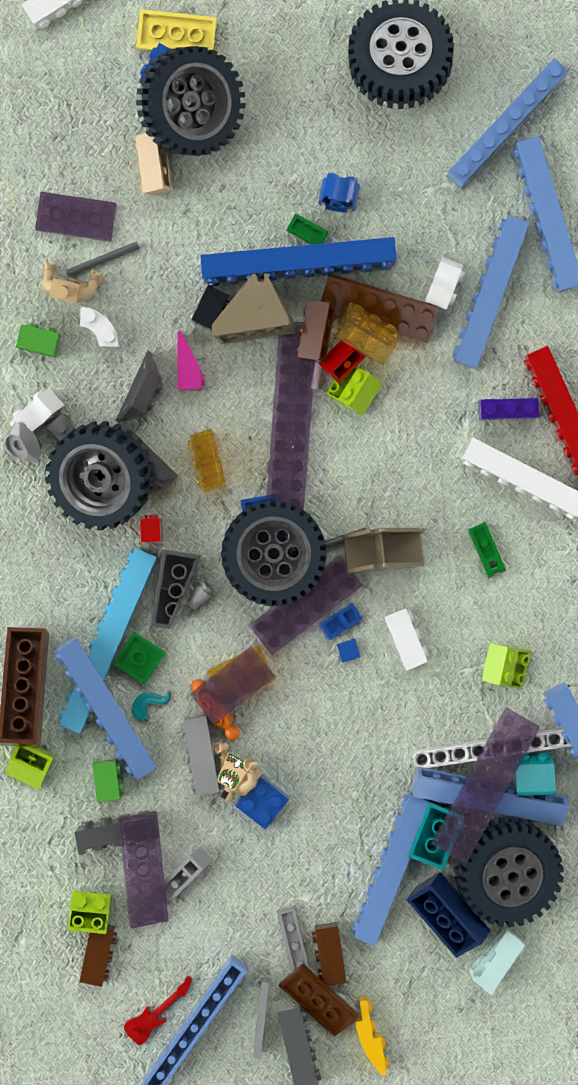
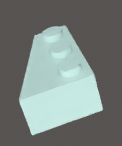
M504 927L470 968L469 972L473 981L492 995L515 959L523 953L525 949L523 940L507 927Z

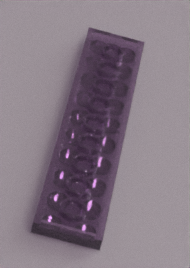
M294 321L297 333L278 336L266 501L290 503L304 510L315 362L305 361L297 357L296 349L301 339L300 327L304 322Z

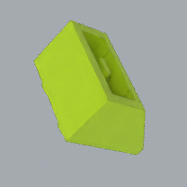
M355 367L339 384L334 380L326 395L363 416L383 383L370 373Z
M490 643L482 681L522 689L531 652Z
M15 747L5 774L40 790L56 755L41 747Z
M72 891L68 930L106 934L111 912L112 895Z

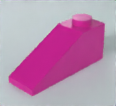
M177 331L178 390L202 391V386H205V374H202L182 332Z

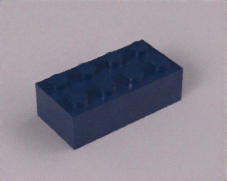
M441 872L417 885L406 899L456 958L481 945L491 931L480 917L472 911L466 901Z

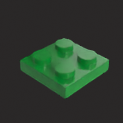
M134 631L113 664L145 685L166 652Z

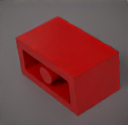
M345 336L327 354L325 363L318 364L339 384L366 356L357 345Z
M145 515V519H140L141 542H163L162 518H158V515Z

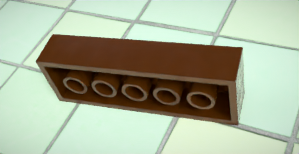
M7 627L0 707L1 746L41 747L49 632L46 628Z

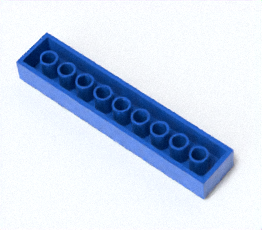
M395 237L200 255L202 278L204 284L209 286H219L220 282H227L228 285L238 284V281H247L252 274H256L258 279H264V274L266 273L270 281H275L277 277L295 279L297 275H303L304 278L315 277V274L322 273L323 276H328L329 273L334 275V272L342 271V274H351L353 270L371 272L373 268H380V271L391 270V267H394L397 261Z

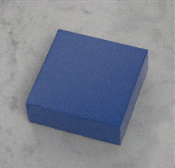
M355 639L337 644L342 663L360 658Z

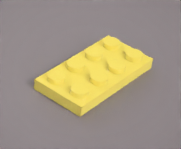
M140 9L136 48L137 50L152 51L154 47L157 48L158 44L161 43L170 49L198 46L214 50L217 17Z

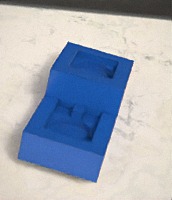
M351 603L318 625L327 640H331L363 618L355 605Z

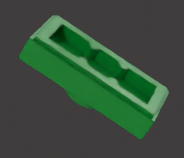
M296 213L286 229L288 233L310 245L323 244L329 233L327 230Z

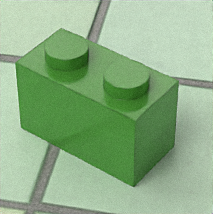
M33 323L21 324L16 347L21 350L56 358L61 335L53 328L46 327L43 330Z
M117 759L94 762L92 767L97 802L120 800L122 794H124L123 782L120 783L119 775H122L121 763L118 764Z

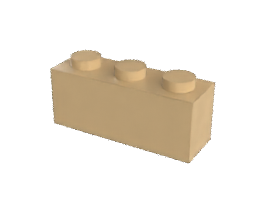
M144 133L136 135L135 144L139 158L138 168L141 174V189L143 193L152 196L172 191L167 150L162 149L160 144H155L152 141L155 137H149Z

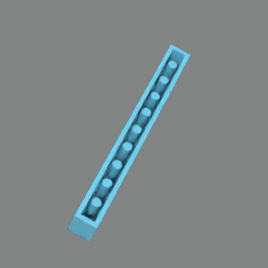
M139 548L130 551L127 561L130 562L127 568L122 569L119 576L122 579L120 585H116L112 592L114 599L112 603L108 602L104 611L107 615L104 621L100 620L96 629L99 632L97 638H93L89 645L91 652L88 657L103 681H105L158 556ZM74 689V691L70 690L66 698L68 705L66 709L62 708L58 719L61 720L59 725L80 734L89 718L90 711L85 705L88 702L86 697H80L77 690Z

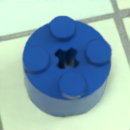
M328 173L327 177L322 179L318 204L321 206L323 203L326 205L325 209L334 212L347 213V209H352L351 212L355 211L360 185L357 183L358 179L351 176L343 178L335 173Z

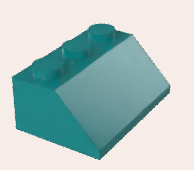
M428 802L408 857L444 870L465 818L464 814L447 806Z

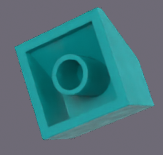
M541 752L538 754L523 753L513 755L512 776L517 796L556 794L554 762L551 753Z

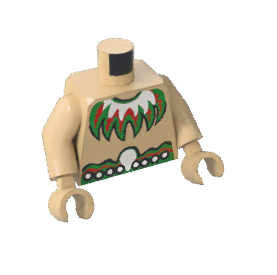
M48 258L45 260L42 287L45 291L50 292L51 298L72 303L85 302L92 298L98 286L97 284L102 283V271L100 274H95V269L91 271V281L86 282L54 274L57 261L55 260L54 264L48 263Z
M221 741L214 743V751L220 753V774L217 780L226 786L220 797L231 802L235 793L246 796L249 791L257 786V780L263 773L262 770L258 769L259 764L254 762L253 758L243 760L230 752L226 753L229 749L227 743H222Z

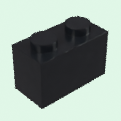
M208 285L191 319L192 322L212 331V324L230 303L229 295Z

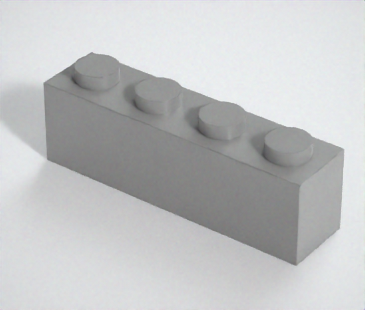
M207 714L184 718V723H181L182 734H186L187 742H184L186 754L189 753L190 761H187L189 773L193 772L194 780H191L192 791H196L197 796L220 792Z

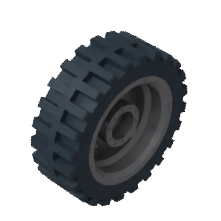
M96 421L90 422L86 426L83 424L63 437L54 446L55 450L48 456V459L51 460L45 467V471H49L45 482L51 486L48 494L49 496L54 495L56 501L53 504L55 507L60 506L64 510L62 515L66 518L68 516L74 518L73 523L76 525L82 522L87 529H91L93 526H97V530H104L107 526L110 529L116 528L120 523L123 525L146 504L149 499L147 497L152 493L153 486L150 485L155 480V474H150V470L154 467L153 461L148 462L147 459L150 453L148 449H142L140 445L143 442L140 438L135 440L132 437V431L129 429L126 432L122 431V425L115 424L113 427H110L107 421H103L100 424H97ZM83 460H87L88 464H84ZM118 465V466L121 467V470H120V469H115V470H114V467ZM96 492H101L102 496H98Z

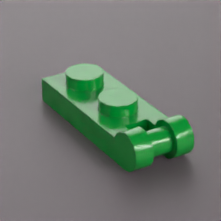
M486 522L467 529L488 579L493 577V574L505 572V566ZM495 560L496 565L490 567L488 562Z

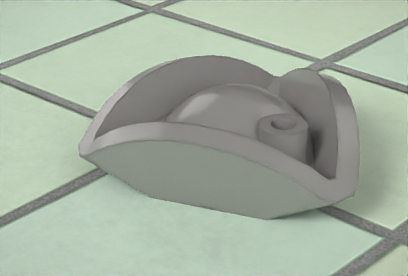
M15 422L3 443L4 451L21 460L38 463L40 446L37 437L28 427Z

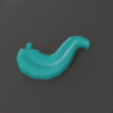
M144 692L138 695L132 704L131 712L134 718L140 721L142 719L149 721V718L145 716L147 714V706L151 703L166 704L170 700V692H167L166 696L151 692Z

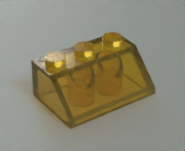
M208 429L190 435L191 440L188 441L190 452L194 451L196 459H192L194 469L199 470L200 477L197 478L199 488H203L204 492L227 487L213 430Z

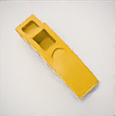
M366 995L359 996L362 1015L355 1021L357 1033L369 1060L385 1076L387 1075L386 1069L390 1068L388 1056L384 1057L383 1050L387 1049L385 1037L381 1038L380 1032H376L374 1020H370L369 1013H373L371 1001H367Z

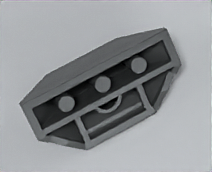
M148 350L115 420L119 423L145 415L147 411H151L155 403L153 397L155 393L159 394L163 386L153 354Z

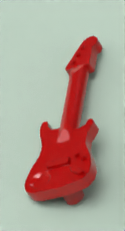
M187 976L184 982L177 987V990L152 1013H149V1006H146L142 1014L129 1019L125 1023L124 1030L137 1045L144 1044L151 1031L166 1022V1017L163 1019L158 1017L181 996L184 997L192 982L190 976Z

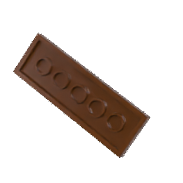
M330 273L328 274L320 301L336 306L335 316L425 343L429 342L440 308L430 303Z

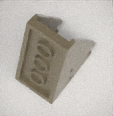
M266 273L264 274L263 282H258L257 275L252 274L212 324L213 337L221 344L297 333L296 325L274 282L271 283Z
M378 528L343 535L347 574L423 567L420 528Z

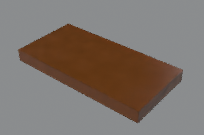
M301 964L278 985L334 1037L359 1017V1014L304 964Z

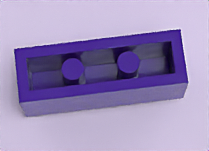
M539 398L481 399L478 401L479 420L539 418Z

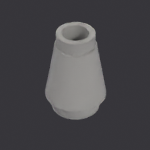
M203 581L197 585L187 603L196 610L197 607L213 596L215 590L210 584Z

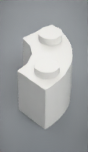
M442 257L425 301L446 310L449 304L453 305L457 295L454 294L457 282L461 283L465 274L462 271L463 264Z
M81 307L80 326L82 329L89 330L96 335L99 347L101 349H121L118 333L111 322L100 312L91 308Z
M50 388L44 392L40 390L33 396L34 400L23 410L21 408L12 415L14 418L10 425L13 426L17 422L28 427L35 434L42 428V424L49 418L52 419L65 405Z

